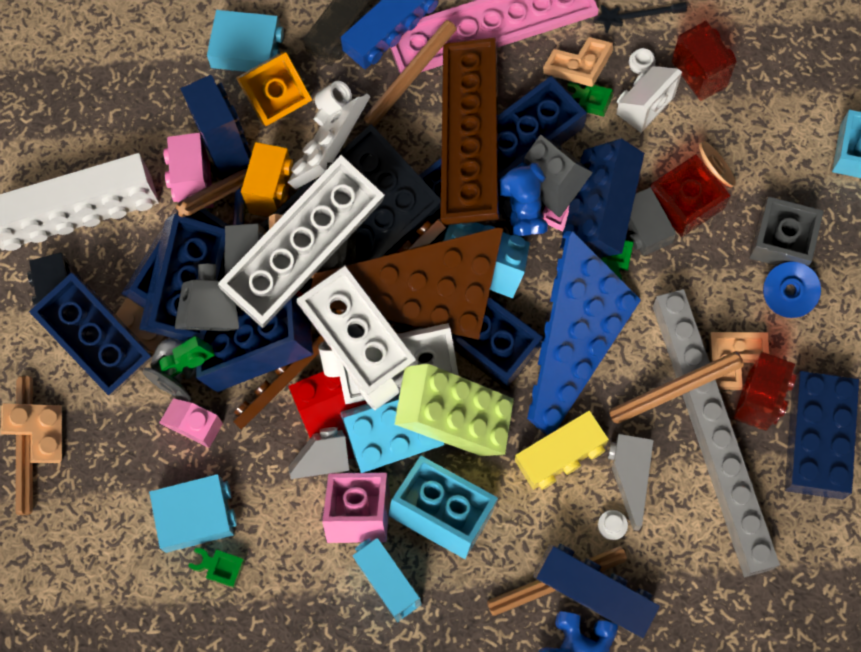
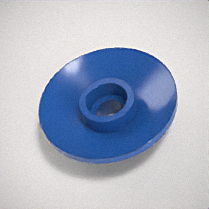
M785 262L774 267L768 273L763 285V295L767 305L773 312L782 317L797 318L808 314L817 305L821 295V284L816 273L807 265L798 262ZM789 284L795 288L793 295H788L785 292V288Z

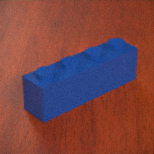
M381 0L340 37L343 51L366 70L371 64H376L387 49L396 46L408 30H413L422 17L427 13H432L438 5V0Z

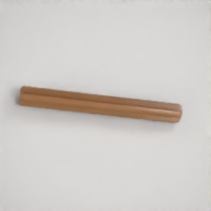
M446 20L364 116L363 120L368 125L372 124L375 127L454 34L457 27L451 21Z
M242 169L176 204V209L179 211L178 215L180 217L190 216L243 186L247 169Z
M732 352L611 408L609 411L611 419L614 423L619 424L744 366L742 357L739 353Z
M19 376L16 380V404H33L32 377ZM16 435L15 513L25 516L30 515L33 511V463H30V435Z
M618 546L589 558V560L602 566L599 571L602 572L624 563L627 560L624 549ZM536 580L488 600L487 605L491 614L496 616L556 590Z

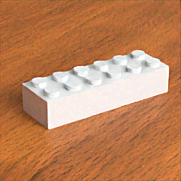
M139 153L0 194L1 250H17L21 245L29 242H43L52 235H66L73 232L75 228L96 226L102 220L109 218L119 219L128 212L135 210L146 211L152 208L153 205L158 204L159 201L152 176Z
M340 155L218 283L219 288L264 328L382 203L384 194Z

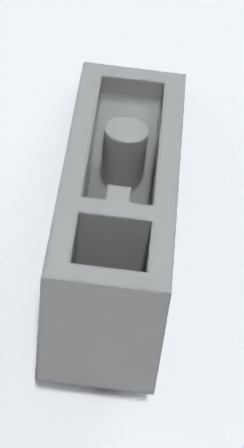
M618 434L616 442H610L608 459L613 460L612 470L632 529L639 531L643 523L653 440Z

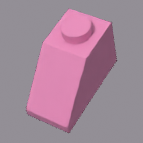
M173 398L159 422L161 425L210 448L223 425L218 415L191 402Z

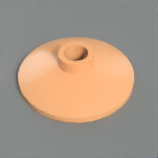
M702 141L699 144V149L704 162L701 166L704 175L710 180L714 177L728 187L732 188L735 186V177L726 161L712 145Z

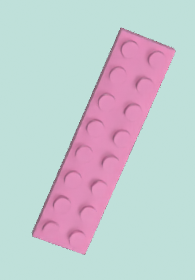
M476 0L422 17L418 25L413 30H408L401 37L399 43L392 48L390 47L401 74L446 20L451 21L457 27V30L446 43L496 37L498 48L597 16L598 7L594 0ZM443 47L422 72L443 65Z

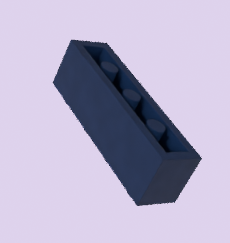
M560 543L557 548L552 545L548 546L532 577L635 635L644 638L660 605L652 602L655 597L654 595L639 587L636 592L627 588V580L614 573L610 577L599 572L602 566L585 558L584 562L577 560L573 557L575 551Z

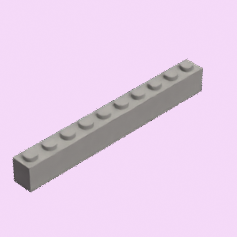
M684 289L657 296L653 304V310L676 378L709 364ZM713 380L682 396L745 578L773 570L780 564L716 380Z

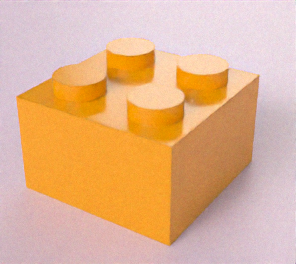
M281 52L236 77L264 126L270 125L312 101L286 52Z
M255 142L241 189V194L249 213L269 217L290 198L287 194L289 187L292 186L288 183V180L293 174L291 171L293 160L290 159L287 148Z

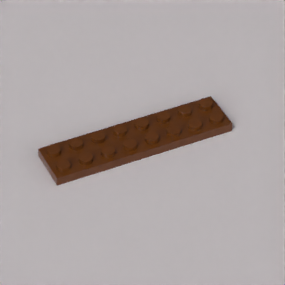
M496 37L445 43L443 45L441 222L443 225L499 220Z

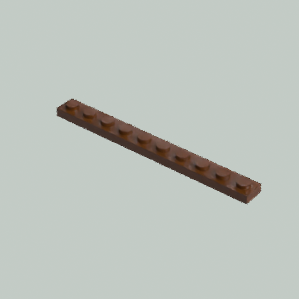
M438 219L432 223L427 220L417 229L416 232L419 236L412 242L406 240L396 252L399 253L427 246L446 227ZM336 310L339 315L346 312L344 310ZM317 329L315 332L318 335L312 340V356L276 369L274 372L277 376L270 383L265 380L255 389L254 392L257 394L255 398L249 403L244 400L234 410L236 416L233 418V422L241 430L320 353L318 346L325 340Z

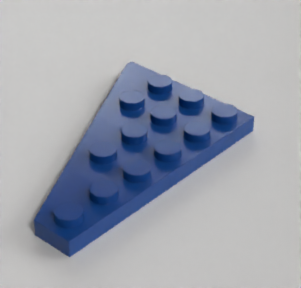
M566 231L563 235L565 239L562 259H558L557 276L554 279L550 302H553L550 321L546 322L545 338L539 355L538 365H541L537 385L533 386V401L530 404L527 417L531 423L547 436L557 430L641 301L573 231Z

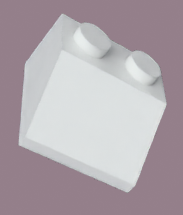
M653 66L647 73L642 72L635 80V86L630 91L625 90L618 98L616 114L642 133L675 97L682 71L677 68Z

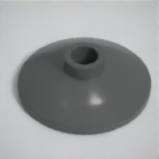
M153 368L143 369L142 372L146 378L159 389L170 393L179 400L192 401L189 393L180 383L183 379L180 374L171 376L169 369L166 373Z

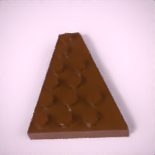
M494 228L348 265L346 268L386 320L423 328L449 323L451 334L479 340L503 229ZM343 267L314 274L311 289ZM336 300L330 304V308L347 310V306L343 301Z

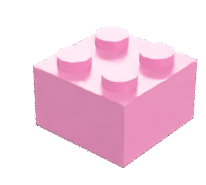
M200 133L167 137L168 148H164V159L166 165H169V171L165 172L167 188H171L173 201L180 202L184 198L190 197L212 185L211 163ZM214 203L206 206L205 208L214 207Z
M387 473L328 474L322 521L327 543L364 542L367 539L373 541L376 538L380 542L387 541L390 505Z

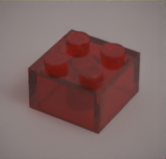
M707 21L678 36L672 58V63L677 69L682 71V77L700 102L727 88L737 62L733 51L726 48L721 41L718 31L712 28Z
M697 154L654 181L651 185V189L672 227L681 238L724 210L731 196Z
M761 351L749 369L733 419L765 431L772 424L776 425L779 418L784 416L788 406V401L784 400L788 390L791 391L795 384L797 374H794L793 370L796 363Z

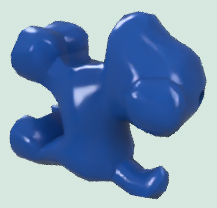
M522 162L500 178V196L510 197L512 207L510 224L513 226V234L518 236L543 234L548 231V222L543 219V214L541 213L540 196L541 185L546 177L538 163H531L528 166Z
M560 611L557 613L555 623L556 628L562 630L565 635L561 647H544L539 649L538 652H610V647L618 631V625L598 620V623L595 622L593 631L595 636L599 638L596 642L581 634L580 615Z

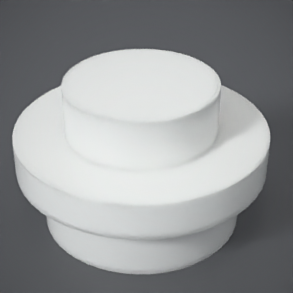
M645 48L634 51L629 58V66L637 74L647 73L656 63L653 53Z
M616 510L606 511L598 521L599 532L609 540L622 538L628 528L626 517Z

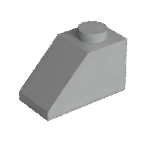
M330 427L321 429L318 434H313L288 466L290 478L296 479L349 471L346 440L343 431H337V428Z

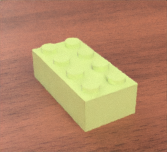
M430 364L409 366L404 369L394 425L479 456L504 455L514 398Z

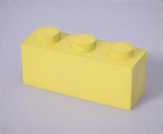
M589 410L516 454L515 462L532 489L534 490L540 486L543 490L557 481L555 476L565 472L568 475L581 466L579 462L589 456L593 460L606 451L604 447L609 439Z

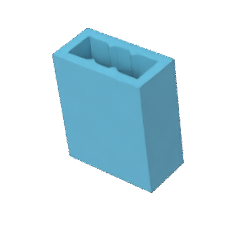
M216 10L207 52L211 68L247 72L280 53L277 47L278 42H283L284 27L280 26L278 16Z
M218 474L149 492L159 546L165 553L234 536L233 527L237 526V520L234 510H229L227 499L231 498L228 481L223 482V479Z
M378 538L373 541L367 539L355 548L357 553L352 555L354 560L397 623L422 605L419 596Z

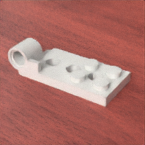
M335 81L317 92L315 104L319 110L313 119L321 127L313 140L308 142L303 148V157L291 169L293 174L288 183L294 189L318 178L332 165L370 99L367 93L352 100L350 88L342 81Z
M346 266L297 299L298 305L348 370L349 376L373 410H377L399 394V389L392 378L414 363L416 359ZM336 300L343 301L347 306V310L340 315L334 314L330 310V304ZM352 324H360L364 328L365 333L360 338H353L348 334V327ZM368 348H378L382 352L381 360L378 362L369 361L365 356Z
M449 323L397 334L416 359L409 366L430 364L459 376ZM321 342L318 348L324 374L329 377L340 376L345 404L364 401L365 399L358 387L349 376L348 370L327 342ZM371 347L366 350L365 356L371 362H378L382 358V352L376 347ZM429 352L433 354L432 360L428 363H420L418 361V357L422 353ZM404 370L392 378L399 389V393L401 391Z

